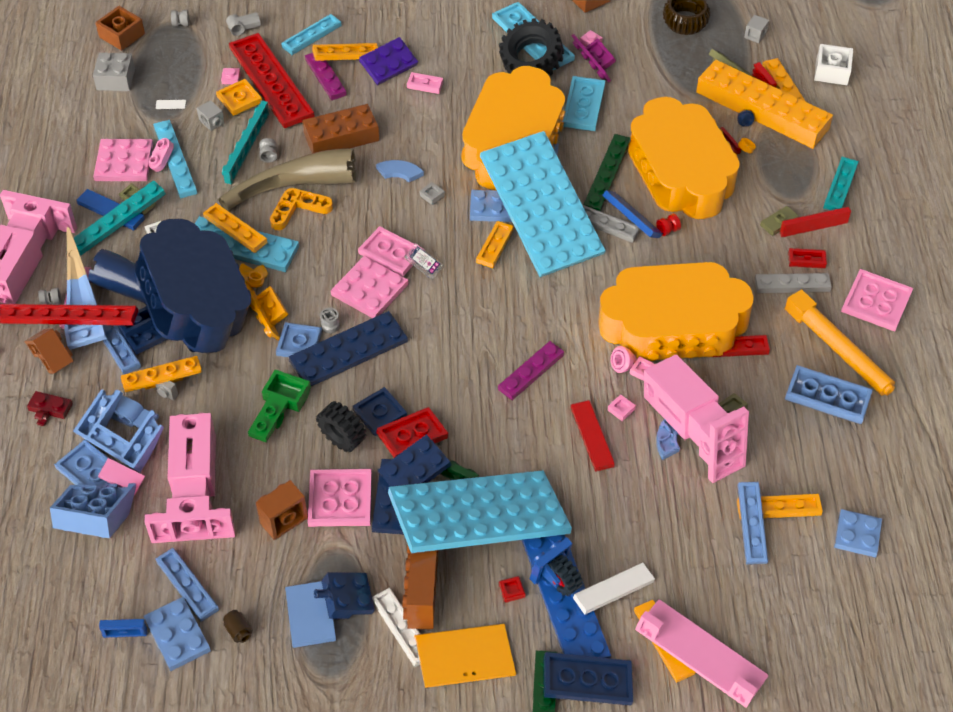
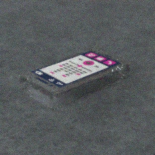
M416 243L404 256V259L431 280L436 277L444 266Z

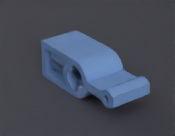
M122 395L111 418L129 427L136 426L139 428L150 411L144 409L138 402ZM157 414V416L154 418L155 421H157L158 418H159L158 414Z

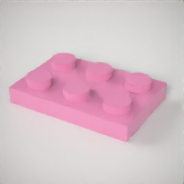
M379 226L359 247L358 252L360 255L404 276L416 263L410 258V255L412 254L411 251L417 248V245Z

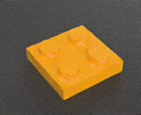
M246 79L216 91L218 99L233 116L259 105L262 97Z

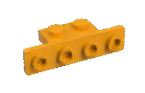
M245 282L247 289L251 293L250 307L257 312L258 315L256 317L265 326V333L270 338L274 337L279 341L280 335L275 325L289 315L271 286L259 295H256L253 288Z
M193 356L121 375V380L125 392L141 388L147 390L155 388L156 384L168 381L173 383L182 381L183 377L201 373L202 370L198 356Z

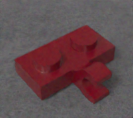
M35 391L27 404L28 411L36 412L34 416L35 419H38L36 424L45 426L50 416L65 419L73 403L71 399Z

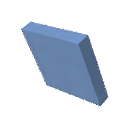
M285 322L276 349V356L289 357L319 343L322 327Z

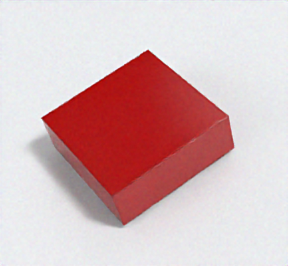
M519 576L499 581V587L505 603L525 598V591Z

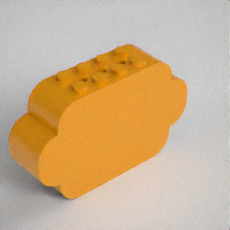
M521 66L514 69L511 74L498 72L486 79L464 127L462 139L465 145L461 153L462 162L466 167L475 170V178L482 187L496 190L480 158L481 152L545 131L552 147L553 144H557L559 139L558 132H562L564 122L562 121L566 113L564 110L565 96L560 89L550 85V77L545 71L532 66Z
M660 97L648 101L644 105L643 115L637 116L631 122L632 133L631 141L628 145V154L654 201L665 211H683L687 216L694 219H706L718 215L722 210L724 200L734 193L739 170L737 154L733 152L722 130L718 128L716 120L712 118L705 107L698 104L682 105L680 101L672 97Z
M713 262L626 268L618 274L616 286L605 289L601 294L599 331L606 341L613 344H621V346L630 349L633 355L636 356V360L639 356L648 361L664 360L676 354L680 358L721 356L723 352L732 348L735 336L743 334L748 329L753 305L752 290L746 282L737 278H729L727 270Z

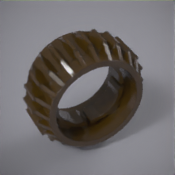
M667 0L663 9V19L667 26L673 32L682 35H692L700 32L706 27L710 18V8L705 0ZM679 11H688V12H692V13H694V14H696V15H694V16H685V15H681V14H679V13H677V12H679Z

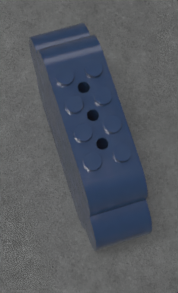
M185 219L163 220L158 224L156 233H149L141 238L139 257L134 265V275L154 327L162 337L173 341L183 340L184 344L193 351L199 353L219 352L226 347L229 337L241 332L251 304L250 290L245 285V279L239 271L238 263L235 262L233 251L230 250L226 240L221 235L212 231H200L196 224Z

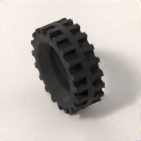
M532 18V22L523 20V24L518 25L516 23L514 24V29L511 30L509 28L506 30L508 35H503L501 38L503 43H499V54L504 68L509 74L518 67L532 66L545 71L551 76L554 74L553 69L560 67L559 62H563L562 54H564V48L560 34L556 27L553 28L552 23L549 22L546 25L545 20L541 19L540 22H537L536 18ZM540 43L547 47V51L539 59L530 62L518 59L521 49L529 44Z

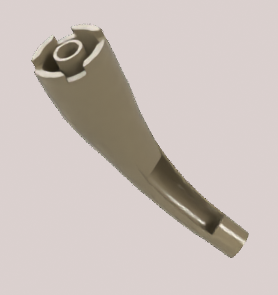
M342 148L320 151L276 165L238 184L218 199L219 203L224 209L229 211L257 194L279 187L304 184L355 183L356 170L354 162H356L354 149Z

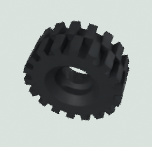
M331 402L316 416V422H318V427L322 429V434H325L327 440H331L334 446L337 445L344 452H352L367 437V434H365L366 429L363 428V423L359 422V417H356L352 410L349 411L346 405L342 406L340 402Z

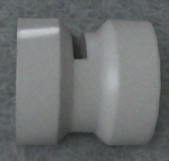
M171 10V23L173 27H178L179 25L189 26L188 10H182L181 12Z
M270 138L262 139L259 143L260 159L267 163L275 161L277 158L275 140Z
M52 288L51 291H38L40 305H61L58 288Z
M324 308L320 312L322 330L329 334L335 333L340 328L339 313L335 308Z

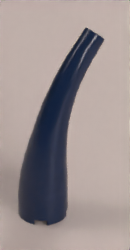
M101 249L93 259L96 261L94 270L89 269V282L146 304L134 275L135 263L117 253Z

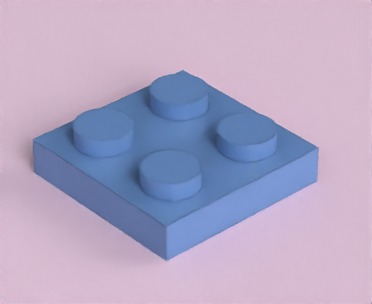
M841 509L834 548L876 558L882 518Z

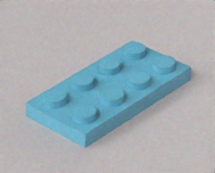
M572 77L565 107L566 113L562 121L564 122V127L589 131L596 130L606 80Z

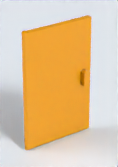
M505 624L414 636L425 688L516 676Z

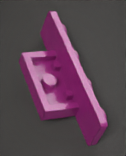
M572 34L571 36L574 39L572 43L575 48L582 50L580 53L584 59H589L588 63L594 70L597 68L599 77L602 80L605 78L609 83L611 80L604 70L616 62L612 54L598 38L587 47H584L575 34Z

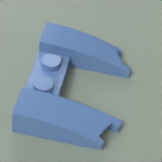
M100 390L73 432L140 473L151 456L164 427L161 424L158 426L154 419L157 414L151 410L131 441L128 442L106 428L123 393L115 390L113 396L106 395L105 390Z

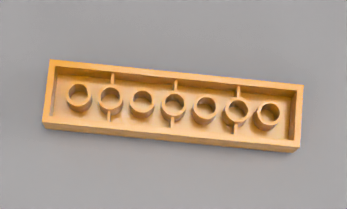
M715 60L698 78L696 93L738 113L743 110H750L754 115V121L812 149L830 129L833 114L718 60Z

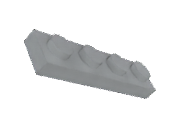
M829 273L755 275L757 293H796L801 289L804 292H830L832 288Z

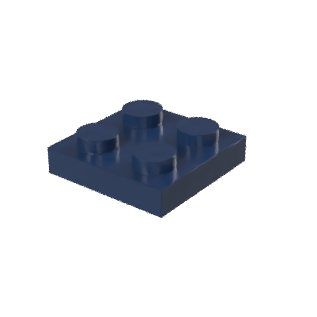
M385 387L352 406L355 414L374 436H377V428L407 416L405 409Z

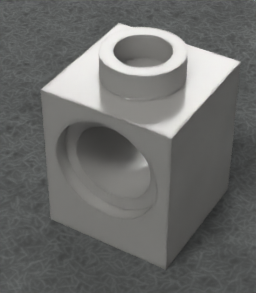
M754 15L746 26L744 38L760 43L767 33L769 20Z
M211 100L197 107L199 121L210 131L224 124L223 111Z

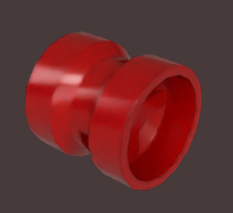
M673 213L668 215L667 218L658 219L656 226L663 233L662 236H666L671 231L676 232L680 230L681 222L678 216Z

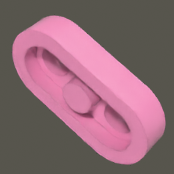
M163 138L159 140L149 159L148 165L155 172L164 169L173 151L174 145L169 139Z

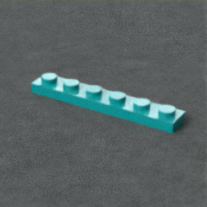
M261 100L259 106L255 108L254 115L249 119L247 128L243 130L241 139L236 142L233 153L229 155L227 164L222 168V175H224V181L227 184H232L269 116L267 101Z
M153 180L76 235L74 240L80 256L166 195L164 189Z

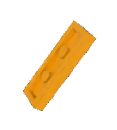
M497 221L479 252L476 263L494 268L514 231V226Z

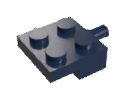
M147 306L138 311L134 325H118L119 330L136 355L168 340L156 331Z
M327 572L322 579L323 589L314 590V598H325L329 619H349L351 615L372 614L375 611L367 573Z

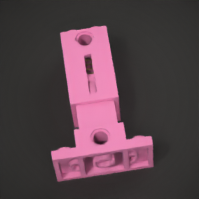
M3 190L0 197L10 221L7 226L0 225V302L3 304H15L43 256L41 247L45 240H52L57 230L67 232V227L70 228L72 233H75L77 225L69 203Z
M677 354L644 370V398L684 440L691 438L699 446V456L709 465L708 479L712 483L746 467L749 411L745 407L727 413L718 404L719 396Z
M211 413L170 416L168 480L172 491V498L167 499L166 513L156 512L145 515V525L151 543L235 537V527L230 508H217L213 510L210 497L215 496L216 434Z

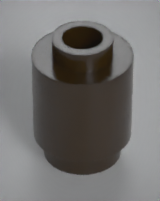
M238 610L228 612L223 617V625L233 641L244 643L249 640L253 629L244 615L238 612Z

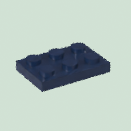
M426 434L378 469V472L390 487L428 483L449 468L451 462Z

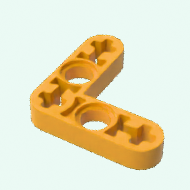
M289 188L283 193L270 216L271 228L278 231L283 230L297 207L321 214H328L333 210L332 199L308 191ZM306 199L313 200L311 203L304 202ZM283 207L290 208L288 211L281 210Z

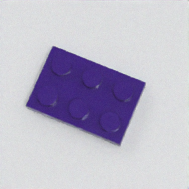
M400 37L359 58L360 63L377 86L418 64V60Z

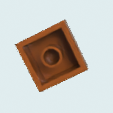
M121 6L116 7L95 22L99 38L121 51L145 34L142 19Z
M291 480L285 484H280L274 491L268 495H263L256 502L260 524L273 540H276L308 519L305 496Z

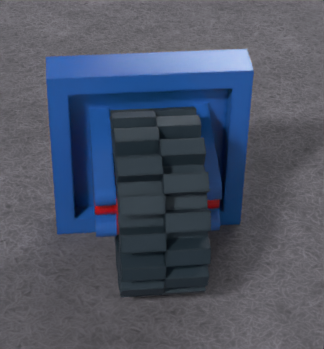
M565 538L563 541L558 540L550 547L547 553H540L534 559L529 579L536 585L543 578H546L564 596H570L583 585V579L580 577V572H577V567L568 558L573 543L568 538Z

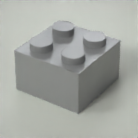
M99 53L93 73L96 90L130 91L135 72L132 54Z

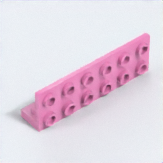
M658 600L649 612L645 611L642 614L635 629L746 708L768 677L767 673L661 600Z

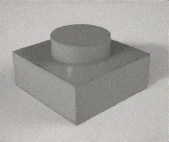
M432 182L420 190V196L433 205L445 196V191Z
M168 381L156 384L157 392L163 398L167 397L174 401L178 396L175 383Z

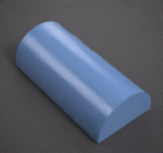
M796 365L785 400L862 424L873 389Z

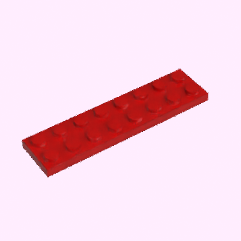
M259 33L229 43L230 50L261 96L268 102V106L284 129L303 122L302 120L315 117L314 111Z

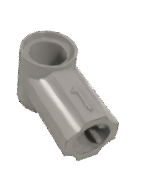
M257 12L240 17L232 14L226 19L230 32L234 36L241 35L244 30L261 26Z

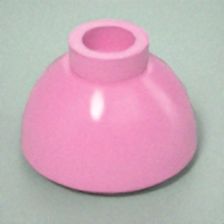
M623 346L616 347L611 354V365L617 373H624L630 370L636 362V356L633 355L630 349Z

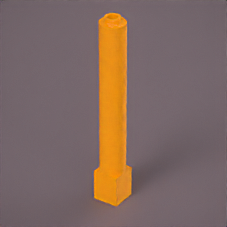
M802 289L787 298L785 310L798 323L804 322L881 396L889 395L893 392L895 381L816 308L817 303Z

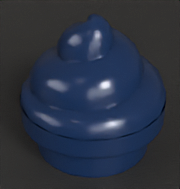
M750 110L741 111L737 117L738 123L743 127L752 125L754 122L753 113Z

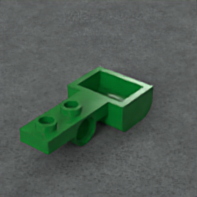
M274 370L262 390L263 400L266 402L250 427L248 436L267 443L274 429H278L281 426L284 412L287 408L300 412L310 393V381Z

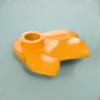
M242 263L239 267L241 275L249 286L257 288L264 284V278L268 275L264 265L252 269Z

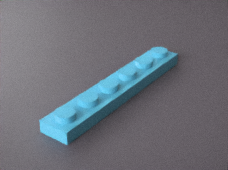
M170 120L153 124L158 140L167 138L174 145L167 164L180 199L196 195L195 184Z

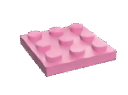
M101 139L93 176L94 180L147 181L149 173L148 162L152 155L153 140Z
M363 256L332 288L331 295L374 318L381 315L407 287L408 279Z
M860 269L841 312L895 332L913 288Z
M371 469L310 470L308 527L370 526Z

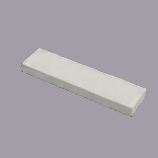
M641 563L574 594L573 599L584 615L652 584L655 578L645 564Z
M390 588L373 596V604L413 666L417 667L420 665L414 636L420 634L418 629H407V620H403L404 608Z

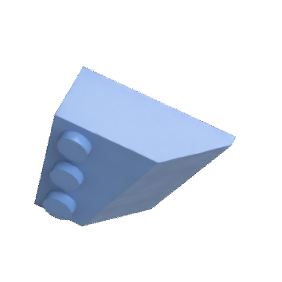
M128 483V487H117V484H109L108 487L97 488L96 484L70 485L50 507L53 528L102 538H111L129 516L136 483Z

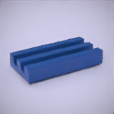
M144 619L100 620L99 628L104 638L147 636V627Z

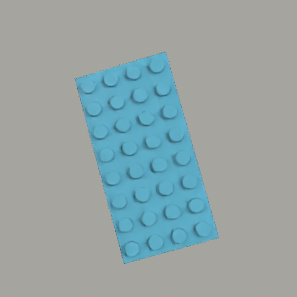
M545 131L480 153V158L539 277L605 253V249Z
M544 470L392 486L388 489L390 500L411 553L570 534L572 530Z

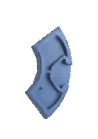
M389 160L376 164V169L385 179L399 177L411 182L424 176V171L410 162Z
M666 419L661 422L656 437L657 450L662 460L680 451L677 443L679 434Z

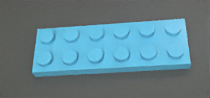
M519 2L492 13V19L505 31L509 28L511 30L514 29V24L516 23L521 25L523 20L532 22V18H535ZM532 43L523 48L534 60L541 58L547 51V47L540 43ZM563 45V62H559L560 67L575 60V55L565 45Z
M199 216L195 222L200 231H212L221 235L226 240L230 250L233 251L234 259L259 266L264 265L267 268L278 271H287L299 248V241L257 231L267 238V244L256 253H253L204 217Z

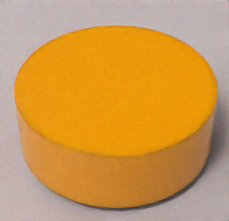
M741 138L738 146L743 151L750 154L756 148V145L747 138Z

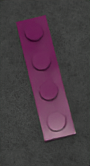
M313 53L305 55L307 64L331 101L347 96L344 86L326 60L316 61Z
M549 341L498 385V390L509 399L514 400L564 356V351Z

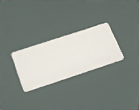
M157 100L156 109H185L186 100Z

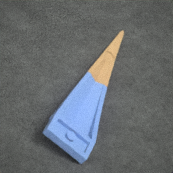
M67 227L66 305H98L72 232ZM65 324L66 342L70 350L107 339L104 325Z

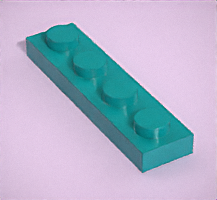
M841 157L823 206L824 209L831 211L843 207L859 161Z

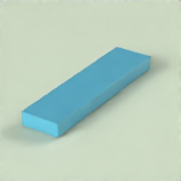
M330 14L282 42V48L293 55L341 27V21Z

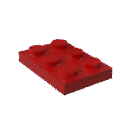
M429 407L377 428V435L394 458L426 434L434 443L448 438L447 430Z

